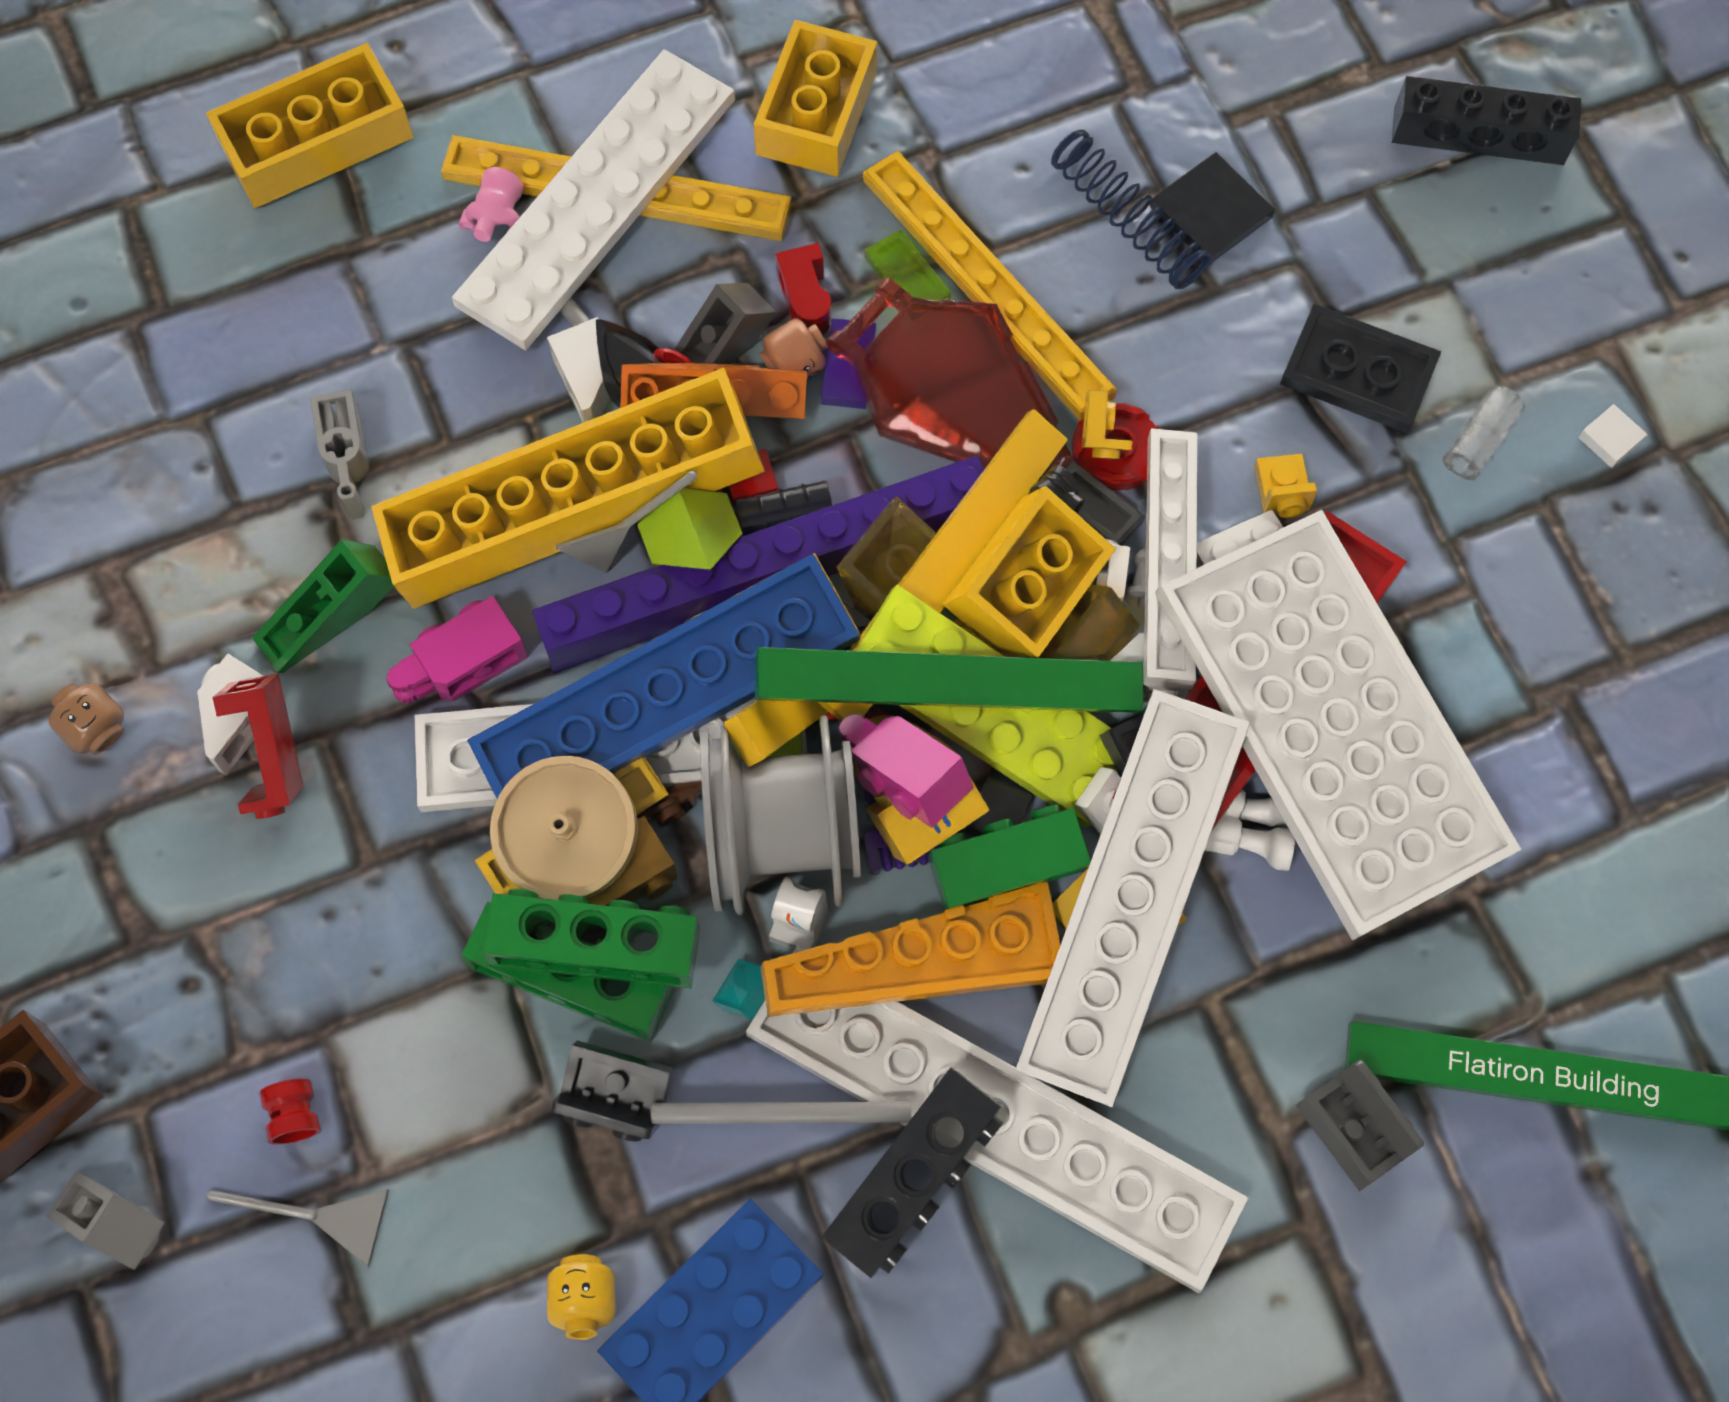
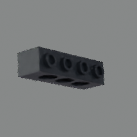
M1406 76L1394 107L1392 143L1564 165L1580 135L1581 98Z
M950 1067L821 1238L870 1278L880 1268L889 1274L907 1251V1248L900 1242L911 1227L914 1226L921 1232L940 1206L933 1201L944 1184L954 1189L972 1165L965 1159V1156L978 1141L985 1147L1004 1122L996 1115L1003 1106L955 1068ZM944 1117L957 1119L963 1127L964 1136L957 1147H944L936 1139V1125ZM912 1159L924 1161L931 1170V1181L925 1189H913L904 1180V1168ZM878 1202H888L897 1209L899 1222L893 1231H881L874 1225L872 1210Z

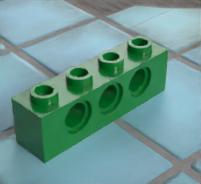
M525 889L508 890V895L496 893L492 895L482 954L490 966L692 989L700 926L697 916L690 915V911L685 908L661 906L659 912L640 910L638 904L625 900H612L609 902V906L589 904L587 898L571 894L560 895L558 900L538 898L539 895ZM542 921H550L556 924L555 930L550 937L544 940H535L530 937L531 930L536 924ZM591 927H601L607 931L604 940L597 945L588 946L580 942L583 933ZM649 932L658 937L655 946L648 951L641 952L631 948L633 939L640 933Z
M487 901L461 954L469 969L651 1043L675 987L630 982V986L624 994L609 996L604 993V988L610 979L584 976L563 977L558 973L490 966L482 954L491 903ZM550 921L548 925L538 923L531 930L530 937L535 940H544L553 934L556 924ZM595 938L593 944L582 939L580 942L584 945L594 946L603 940Z

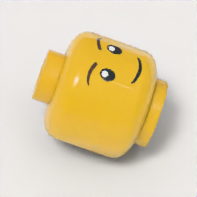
M587 1254L568 1256L560 1261V1266L555 1267L548 1274L547 1319L555 1328L564 1330L567 1338L574 1340L591 1339L597 1336L598 1329L607 1326L614 1320L616 1312L615 1274L608 1266L602 1264V1260L599 1257Z

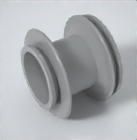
M822 715L820 717L822 753L766 757L750 767L745 764L733 746L724 723L721 725V738L711 739L709 729L701 730L700 759L703 812L710 887L715 912L723 911L724 901L733 900L735 912L741 915L744 912V891L750 877L754 875L831 869L834 904L837 907L842 905L840 869L852 870L853 878L861 877L850 741H842V749L831 752L827 716Z

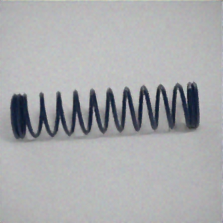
M1083 129L1073 131L1067 135L1052 154V166L1057 170L1063 169V176L1066 180H1075V189L1080 192H1086V199L1089 203H1098V212L1100 214H1110V224L1116 227L1122 226L1121 235L1123 238H1133V247L1136 250L1145 249V259L1149 262L1157 261V271L1159 273H1169L1170 285L1174 286L1175 289H1183L1192 284L1207 268L1211 258L1210 253L1207 250H1198L1199 242L1192 243L1179 255L1170 269L1162 270L1160 268L1162 259L1173 253L1187 237V230L1177 233L1166 244L1159 257L1150 258L1148 255L1150 247L1156 245L1170 233L1175 225V218L1165 221L1155 231L1147 245L1138 246L1136 243L1137 237L1150 229L1160 219L1164 208L1157 207L1152 210L1140 223L1134 234H1126L1124 231L1126 224L1135 220L1147 209L1151 203L1152 196L1146 195L1139 199L1129 210L1124 221L1115 223L1113 220L1114 213L1121 210L1134 199L1139 192L1140 184L1136 183L1129 186L1118 197L1110 211H1103L1101 208L1102 202L1113 196L1125 184L1128 172H1121L1116 175L1105 187L1099 199H1091L1089 196L1090 190L1098 187L1113 173L1117 162L1116 160H1110L1095 173L1088 187L1080 188L1078 180L1090 173L1101 162L1105 155V149H1097L1091 153L1080 166L1076 176L1070 177L1066 173L1067 167L1075 164L1086 155L1092 147L1094 139ZM1083 136V139L1073 148L1067 159L1057 163L1063 151L1074 140ZM1101 152L1097 161L1082 173L1088 162ZM1113 164L1108 173L1094 184L1101 172ZM1124 176L1120 184L1114 190H1112L1110 193L1106 195L1111 186L1119 178ZM1136 187L1132 195L1125 202L1119 205V203L1125 197V195ZM1147 200L1144 206L1136 214L1130 217L1132 213L1135 211V209L1143 201ZM1159 211V213L1157 214V216H1156L1146 227L1143 228V226L1146 224V222H1147L1155 213H1157V212ZM1171 223L1167 230L1155 240L1158 234ZM1180 236H1182L1181 239H1180L1170 250H1168V249L1170 248V246H1171ZM1192 248H1194V249L1192 250V252H1191L1184 260H1182V258H1183ZM1202 258L1201 262L1194 269V271H1192L1182 281H1179L1181 276L1185 273V271L1193 263Z

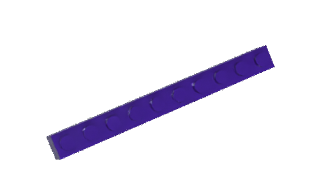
M978 455L740 537L711 570L659 565L532 609L553 672L564 670L660 636L683 624L687 619L713 608L813 553L816 554L826 574L831 576L931 541L984 471Z

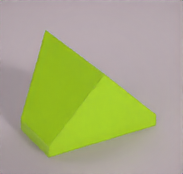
M683 488L637 523L653 567L667 565L711 570L738 538L743 537L727 493Z

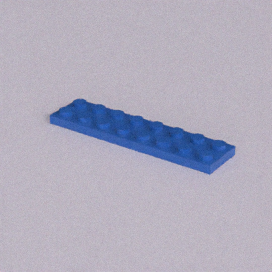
M811 554L469 738L467 741L496 799H498L506 784L518 772L532 763L550 757H581L598 763L614 774L631 763L654 753L755 698V650L758 647L844 650L855 644L860 639V635L814 554Z

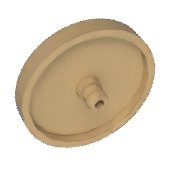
M556 756L542 759L518 772L499 794L490 821L492 850L504 874L520 889L533 891L539 895L538 898L558 900V897L563 894L577 895L588 899L606 890L627 868L633 856L638 837L636 810L630 795L621 782L598 763L574 756Z

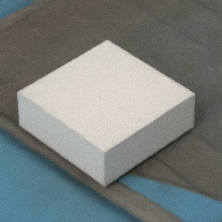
M1613 404L1589 424L1578 438L1608 466L1613 468L1640 445L1648 434Z

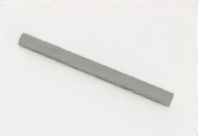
M911 1102L652 1103L651 1107L652 1124L908 1123L911 1120Z

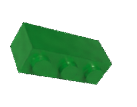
M1058 804L1047 806L1031 812V821L1013 826L1011 819L1000 820L984 826V835L966 840L964 833H958L937 845L938 849L930 851L928 860L944 911L961 905L966 907L987 901L990 897L1038 883L1052 882L1086 871L1091 860L1074 808L1060 812Z

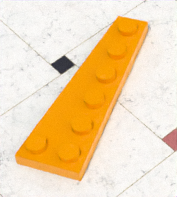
M1048 882L1038 883L990 897L987 901L966 907L961 905L950 908L941 914L918 920L915 918L901 922L898 926L852 936L846 938L843 942L827 943L764 961L760 968L768 1017L1047 984L1060 948V940Z

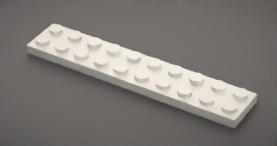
M796 946L793 953L803 951L805 949ZM764 1001L746 1030V1035L749 1038L862 1102H911V1119L950 1067L955 1068L1003 1106L996 1116L1004 1123L985 1147L978 1141L965 1156L967 1161L1197 1293L1203 1290L1248 1200V1197L1034 1077L1016 1071V1067L899 1002L768 1017L766 1001ZM944 1117L936 1125L935 1136L942 1146L954 1148L961 1143L964 1131L957 1119Z

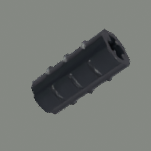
M826 480L807 485L802 483L798 487L784 490L779 489L778 491L761 495L757 493L756 496L735 500L743 536L832 506Z

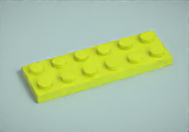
M899 585L891 589L854 650L1005 657ZM899 705L1049 805L1058 804L1060 812L1074 808L1078 823L1084 828L1092 825L1075 807V803L1100 767L1113 769L1119 775L1099 736L1112 728L1087 711Z

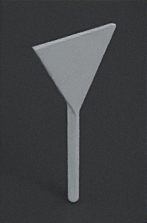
M688 472L620 522L619 525L555 545L556 549L607 573L629 528L697 478L696 472Z
M389 1189L314 1210L218 1191H209L206 1197L209 1201L311 1220L369 1267Z

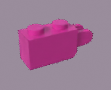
M492 595L484 601L477 600L469 603L461 609L458 616L442 625H432L423 630L418 635L417 640L409 644L413 654L399 661L397 666L393 665V668H389V673H386L388 676L386 680L389 687L392 688L394 697L404 704H410L415 702L416 699H422L435 690L441 699L456 701L527 659L528 655L522 639Z
M852 714V716H847V718L842 719L843 721L839 723L840 727L838 729L841 738L844 741H850L852 759L859 769V772L856 773L858 781L872 795L877 796L879 793H882L889 798L896 810L909 820L916 817L933 828L974 788L961 756L900 716L885 718L877 726L867 718L864 719L863 716H859V714Z

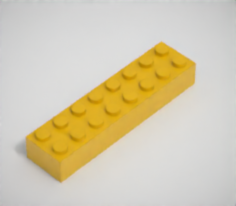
M721 368L371 506L392 584L411 607L415 609L561 552L556 549L555 545L619 525L620 522L690 471H695L697 478L684 488L714 492L763 473L765 470L736 392L725 368Z

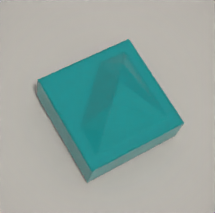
M738 959L712 1002L724 1011L750 1020L754 1019L765 1001L761 966Z

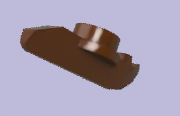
M702 781L674 784L666 789L669 796L637 815V819L645 816L648 823L656 820L660 827L675 822L685 814L681 806L688 800H690L692 805L697 803V797L702 793Z

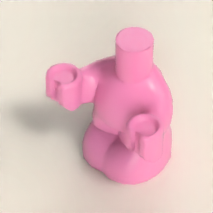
M491 167L485 170L475 201L471 202L463 210L459 221L460 228L462 230L470 228L474 237L482 242L490 241L495 226L508 225L509 231L520 218L517 212L513 210L524 190L520 179L514 173L504 168Z

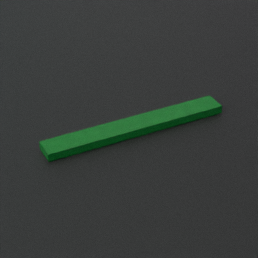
M758 647L755 650V700L1138 713L1143 711V662Z

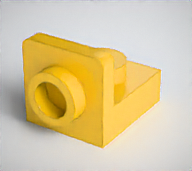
M1089 390L1086 392L1081 448H1093L1092 457L1120 459V450H1132V441L1105 439V430L1113 431L1115 422V403L1108 402V392Z
M1293 454L1257 458L1254 469L1263 513L1273 510L1275 515L1279 514L1280 517L1291 518L1309 511L1316 497L1317 488L1316 483H1308L1303 455Z

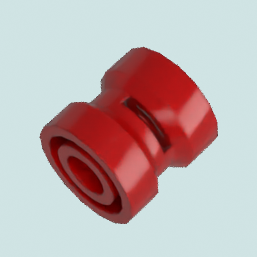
M309 1079L285 1080L260 1090L261 1106L264 1110L268 1111L271 1118L266 1126L268 1143L272 1145L290 1144L309 1139L320 1133L318 1115L310 1111V1102L314 1097L312 1082Z

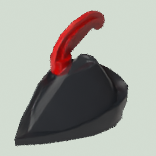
M596 319L597 347L603 382L610 400L619 408L623 364L693 363L685 355L672 350V348H659L642 335L618 324Z

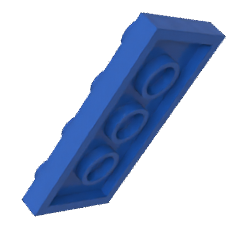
M750 1198L597 1352L643 1402H700L824 1277V1274Z

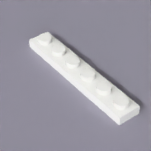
M1151 428L1148 436L1143 685L1191 690L1196 682V664L1155 591L1160 585L1196 569L1197 433Z

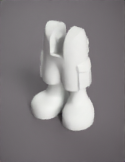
M1242 790L1211 832L1205 851L1233 856L1234 853H1237L1238 848L1263 856L1275 870L1289 871L1293 858L1295 838L1272 798L1247 799L1245 798V791ZM1240 820L1264 824L1274 829L1261 831L1242 828Z

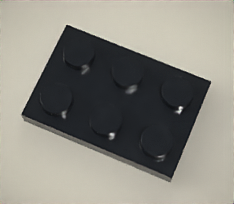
M1313 304L1282 376L1280 385L1402 432L1409 433L1442 351Z

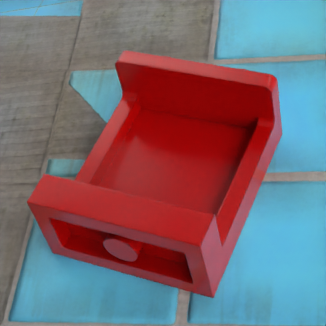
M279 673L230 682L212 697L216 716L248 712L264 783L253 786L238 803L239 813L247 814L254 812L256 819L270 818L285 813L284 806H289L304 785Z

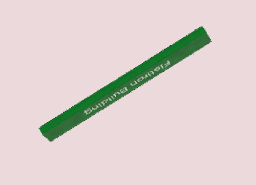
M1351 1021L1348 1024L1345 1070L1356 1061L1362 1060L1370 1071L1381 1080L1729 1131V1076Z

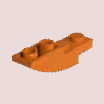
M623 364L620 408L725 368L744 416L804 419L807 372L806 370L760 368L759 365Z

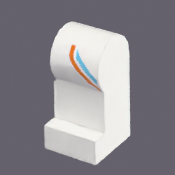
M785 877L773 905L771 918L774 924L769 934V941L795 950L796 946L805 950L815 947L828 914L826 891L819 888H807L796 883L793 879Z

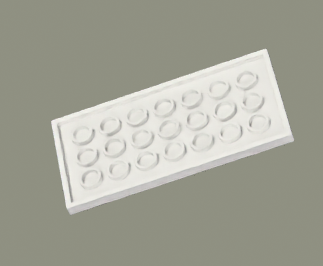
M1322 510L1162 584L1155 591L1223 713L1250 722L1242 747L1352 940L1521 850Z

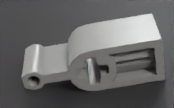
M351 389L312 396L310 401L320 456L331 478L340 483L337 488V494L351 520L363 518L365 508L357 492L356 483L366 476L369 470V458L360 408ZM335 403L336 411L332 409L331 404Z

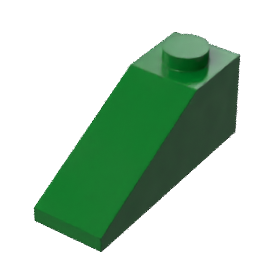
M343 539L339 541L252 637L277 673L286 672L376 607L394 587L386 559L375 545Z

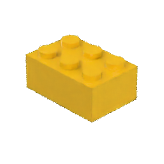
M794 20L754 121L756 155L839 177L877 75V41Z
M1044 486L1020 499L943 603V606L1003 656L1039 658L1116 548L1047 486Z

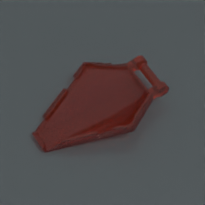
M885 277L874 288V296L841 331L835 330L826 339V345L829 350L837 357L847 360L853 366L878 434L881 437L953 462H959L978 455L983 469H985L1027 412L1035 409L1056 429V426L1059 424L1028 362H1022L1010 340L1013 334L997 304L950 300L939 302L915 298L895 281ZM888 306L897 309L899 313L865 350L856 343L858 338ZM1066 444L1045 470V474L1055 465L1066 468L1073 460L1074 456L1071 455Z

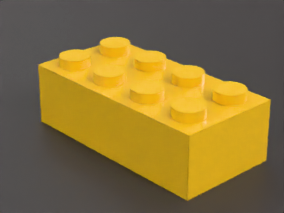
M368 43L206 112L217 140L254 209L414 138L405 108Z

